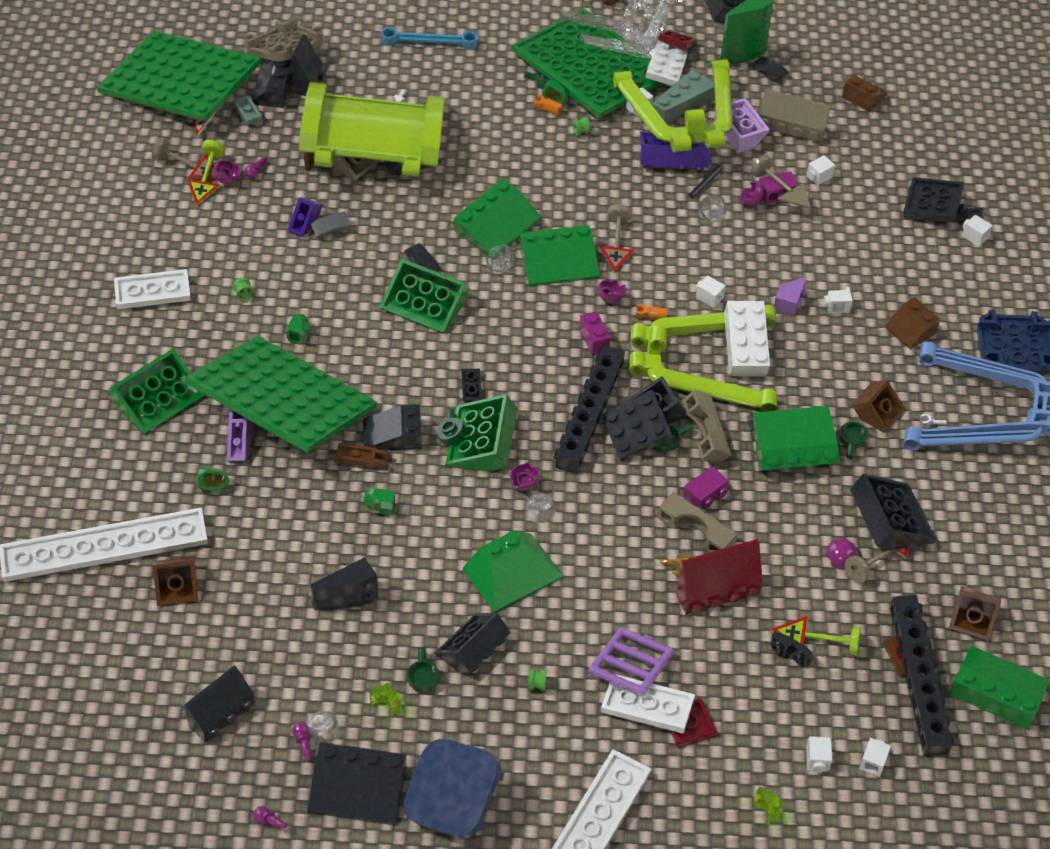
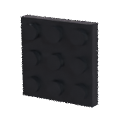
M912 177L903 210V217L956 222L964 191V182Z
M653 390L601 414L621 462L673 437Z

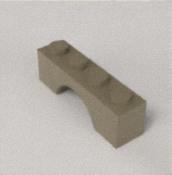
M693 390L682 402L687 416L697 423L703 433L704 439L697 444L701 459L719 466L731 455L711 395Z
M674 492L659 506L657 518L671 528L692 526L700 530L706 538L705 550L707 552L724 549L736 544L737 534L731 528L724 526L716 518L710 517L699 507L692 505L684 497Z

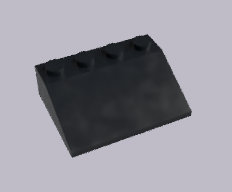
M862 474L851 487L850 491L878 548L897 550L933 544L937 541L908 483Z
M320 742L315 760L307 813L395 826L407 769L406 754Z

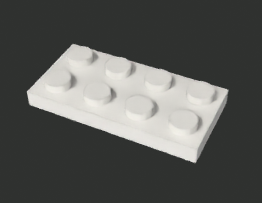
M657 41L645 78L671 86L675 85L679 81L688 50L663 41Z
M187 269L114 278L117 309L191 300Z
M617 675L638 685L643 683L640 680ZM609 683L601 706V712L684 734L695 694L652 684L644 695H639L621 686L616 688Z

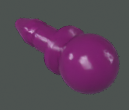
M267 157L260 158L259 161L248 165L244 170L245 176L249 179L255 178L261 171V167L266 163Z
M298 722L293 726L292 734L296 738V743L300 744L304 757L307 761H310L311 749L308 741H310L311 737L308 735L309 727L304 722Z
M259 806L253 812V819L258 824L265 826L273 825L277 828L287 827L282 819L275 817V813L265 806Z

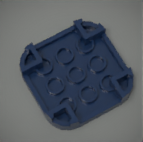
M995 309L988 310L987 314L979 318L976 329L980 358L1032 371L1040 375L1050 373V320L1046 321L1038 316L1039 312L1031 311L1030 316L1001 315L996 314Z
M449 739L432 741L423 750L404 801L405 814L409 820L423 828L455 836L461 840H469V837L476 835L480 830L484 831L487 825L484 819L498 780L503 781L504 772L501 769L498 758L484 749Z

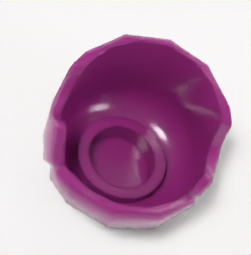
M225 159L218 161L214 167L216 179L220 183L227 185L234 184L242 171H239L238 164H233Z
M757 180L750 182L751 188L743 189L739 199L740 203L752 207L761 202L764 196V187Z
M602 280L597 286L599 297L609 304L618 303L627 291L626 286L618 285L617 280Z
M526 462L514 467L510 473L512 486L522 492L534 489L539 482L537 466Z
M835 539L828 544L826 556L830 559L831 566L845 569L846 560L851 556H857V549L854 543L847 539Z

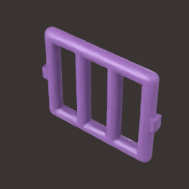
M620 627L591 664L589 672L609 681L610 685L616 688L621 686L639 695H644L670 660L674 650L652 640L651 636L646 634L642 636ZM622 637H625L661 652L663 655L660 659H657L619 643ZM614 649L654 667L651 672H648L610 656V653ZM605 662L645 680L641 685H638L605 671L600 666Z

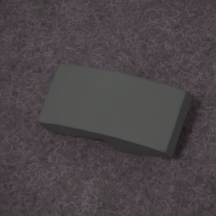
M345 211L322 217L310 223L318 240L332 232L339 234L352 227Z

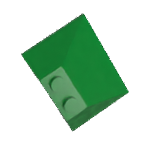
M516 530L480 547L463 567L464 573L494 613L563 578V574L532 534Z

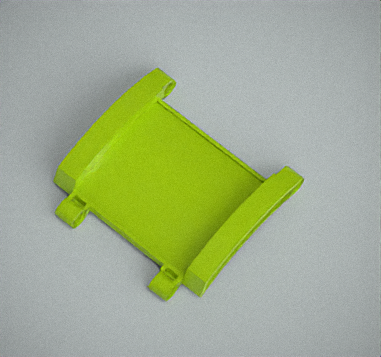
M310 82L301 122L299 151L315 153L314 165L332 167L333 155L400 162L403 163L402 175L419 177L420 165L438 167L444 97L429 95L427 96V105L327 94L328 87L326 84Z

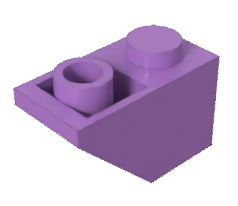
M800 278L780 285L774 303L776 311L795 315L796 310L801 308L803 302L801 297H805L808 287L805 286L806 278Z

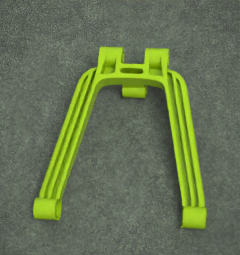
M727 59L710 62L714 77L716 121L705 124L703 109L685 111V127L675 128L665 123L634 83L631 71L613 73L615 88H619L653 135L662 141L670 143L673 152L689 151L692 147L691 143L705 142L707 148L725 146L724 134L731 130L733 124L730 68Z
M764 305L766 328H770L776 324V308L772 305ZM724 312L665 317L653 321L650 326L642 323L632 325L631 345L637 348H647V354L642 351H634L630 354L629 372L632 375L649 377L652 382L663 376L673 389L690 393L693 390H697L711 395L715 399L760 408L762 412L777 411V392L773 389L754 390L666 369L662 366L660 353L667 346V336L725 330Z

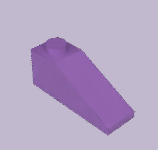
M230 408L227 461H247L255 423Z

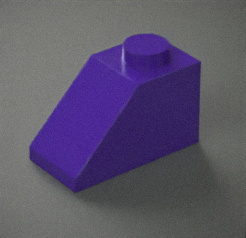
M299 197L288 231L304 237L312 228L310 223L318 220L323 205L313 200Z

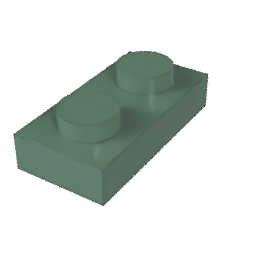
M249 95L233 100L234 107L246 125L262 121V115Z

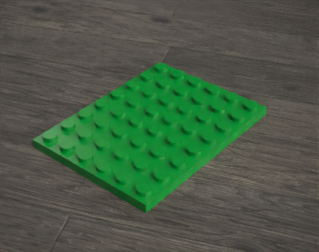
M585 9L512 44L511 50L549 80L553 79L560 83L569 96L597 118H601L627 104L625 96L618 87L615 88L613 73L631 71L632 79L639 89L644 88L648 92L664 84L645 78L651 58Z
M153 31L96 88L98 93L206 122L262 61L261 57Z
M259 336L254 337L191 373L185 379V383L307 453L375 409L377 401L368 395H364L339 379L326 374L324 371L317 369L308 362L297 358Z

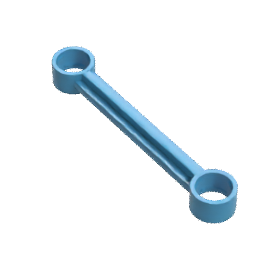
M392 27L384 28L381 31V40L385 45H394L397 41L461 44L465 49H475L478 46V35L472 31L465 32L463 35L397 32Z

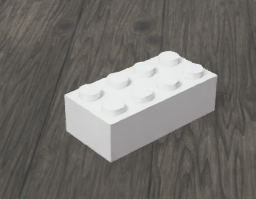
M727 301L724 316L729 376L766 377L770 367L764 301Z

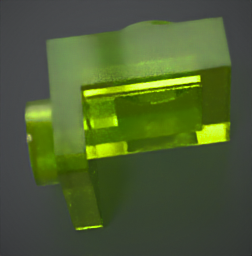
M389 683L382 686L379 685L369 693L372 706L384 701L393 716L401 713L402 698L398 692L393 691Z
M760 786L755 793L753 803L769 812L766 824L770 826L773 820L778 821L783 813V809H781L783 800L777 797L771 790Z

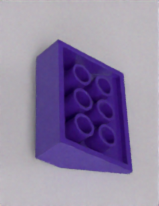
M640 132V165L649 168L657 165L661 168L677 166L678 169L694 167L696 170H704V168H709L710 148L706 147L705 142L691 143L692 147L689 151L673 152L668 141L656 138L652 132Z

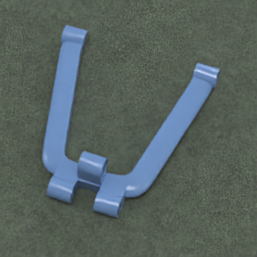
M933 342L922 344L919 362L923 366L940 365L1029 389L1033 392L1034 404L1033 408L1028 410L1027 421L922 430L915 426L908 427L903 441V446L906 449L915 451L920 446L1028 442L1037 439L1041 434L1050 436V411L1046 410L1047 405H1050V382L1045 377L1032 371L938 348Z

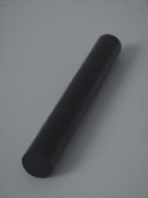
M717 165L688 196L694 199L722 171V167Z

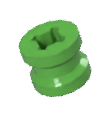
M582 117L581 120H572V128L576 136L581 135V133H590V122L587 117Z
M241 277L233 282L232 287L239 300H248L253 296L254 290L248 278Z
M529 669L528 690L539 688L541 691H545L546 670L535 671L534 669Z

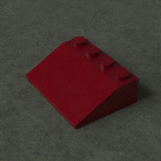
M755 539L681 561L676 596L685 615L698 613L710 607L715 608L727 602H736L744 597H753L761 592L763 578L759 540Z

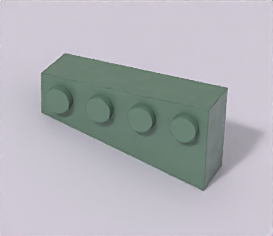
M691 70L656 99L652 106L665 123L668 124L680 118L687 110H693L698 106L701 108L706 105V102L715 101L714 82Z

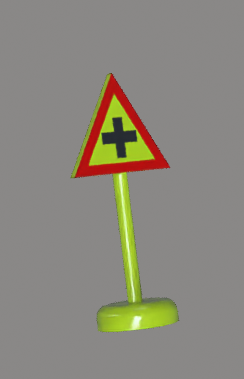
M206 140L202 144V152L209 157L202 181L186 179L196 206L221 186L220 184L206 182L213 158L223 157L226 151L225 146L215 140Z
M808 616L770 629L773 633L776 631L785 634L804 644L805 637L850 643L849 651L851 655L858 656L861 627H853L850 638L806 632Z

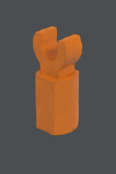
M537 95V101L533 100V106L536 108H543L544 111L557 116L562 112V104L548 98L545 99L542 95Z
M637 304L635 317L638 319L646 317L650 320H657L667 317L668 309L653 306L646 307L644 304Z

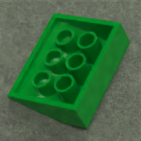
M746 0L726 13L720 60L727 59L730 65L755 60L765 54L767 51L771 15L773 13V0Z
M502 178L455 216L453 221L455 232L493 259L518 239L520 233L526 232L542 217L514 185Z
M590 225L520 233L519 248L529 286L599 278L594 239Z
M401 258L379 308L445 333L464 306L471 289L464 282Z
M174 348L114 384L107 392L116 407L143 435L205 396L202 392L185 383L186 376L190 375L191 372Z
M507 394L457 405L454 418L461 419L466 431L459 441L449 444L445 463L446 467L481 471L507 468L517 407Z
M829 406L753 413L758 471L840 463L838 442Z
M971 645L953 681L949 695L1029 730L1050 680Z

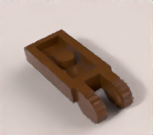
M339 443L334 459L337 463L387 470L389 463L386 461L391 460L392 455L388 451L373 447Z

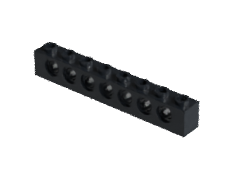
M603 346L602 351L597 353L596 365H592L589 373L590 378L586 379L584 383V392L579 394V404L573 408V418L567 422V432L561 436L559 443L561 446L559 449L556 448L554 452L555 468L578 474L602 417L601 414L605 410L623 367L625 351Z
M917 595L894 596L891 599L889 611L923 756L949 754L952 746H954V735L949 731L950 719L944 710L945 698L940 693V678L935 673L936 661L930 652L931 641L927 639V624L922 619V604L918 602Z

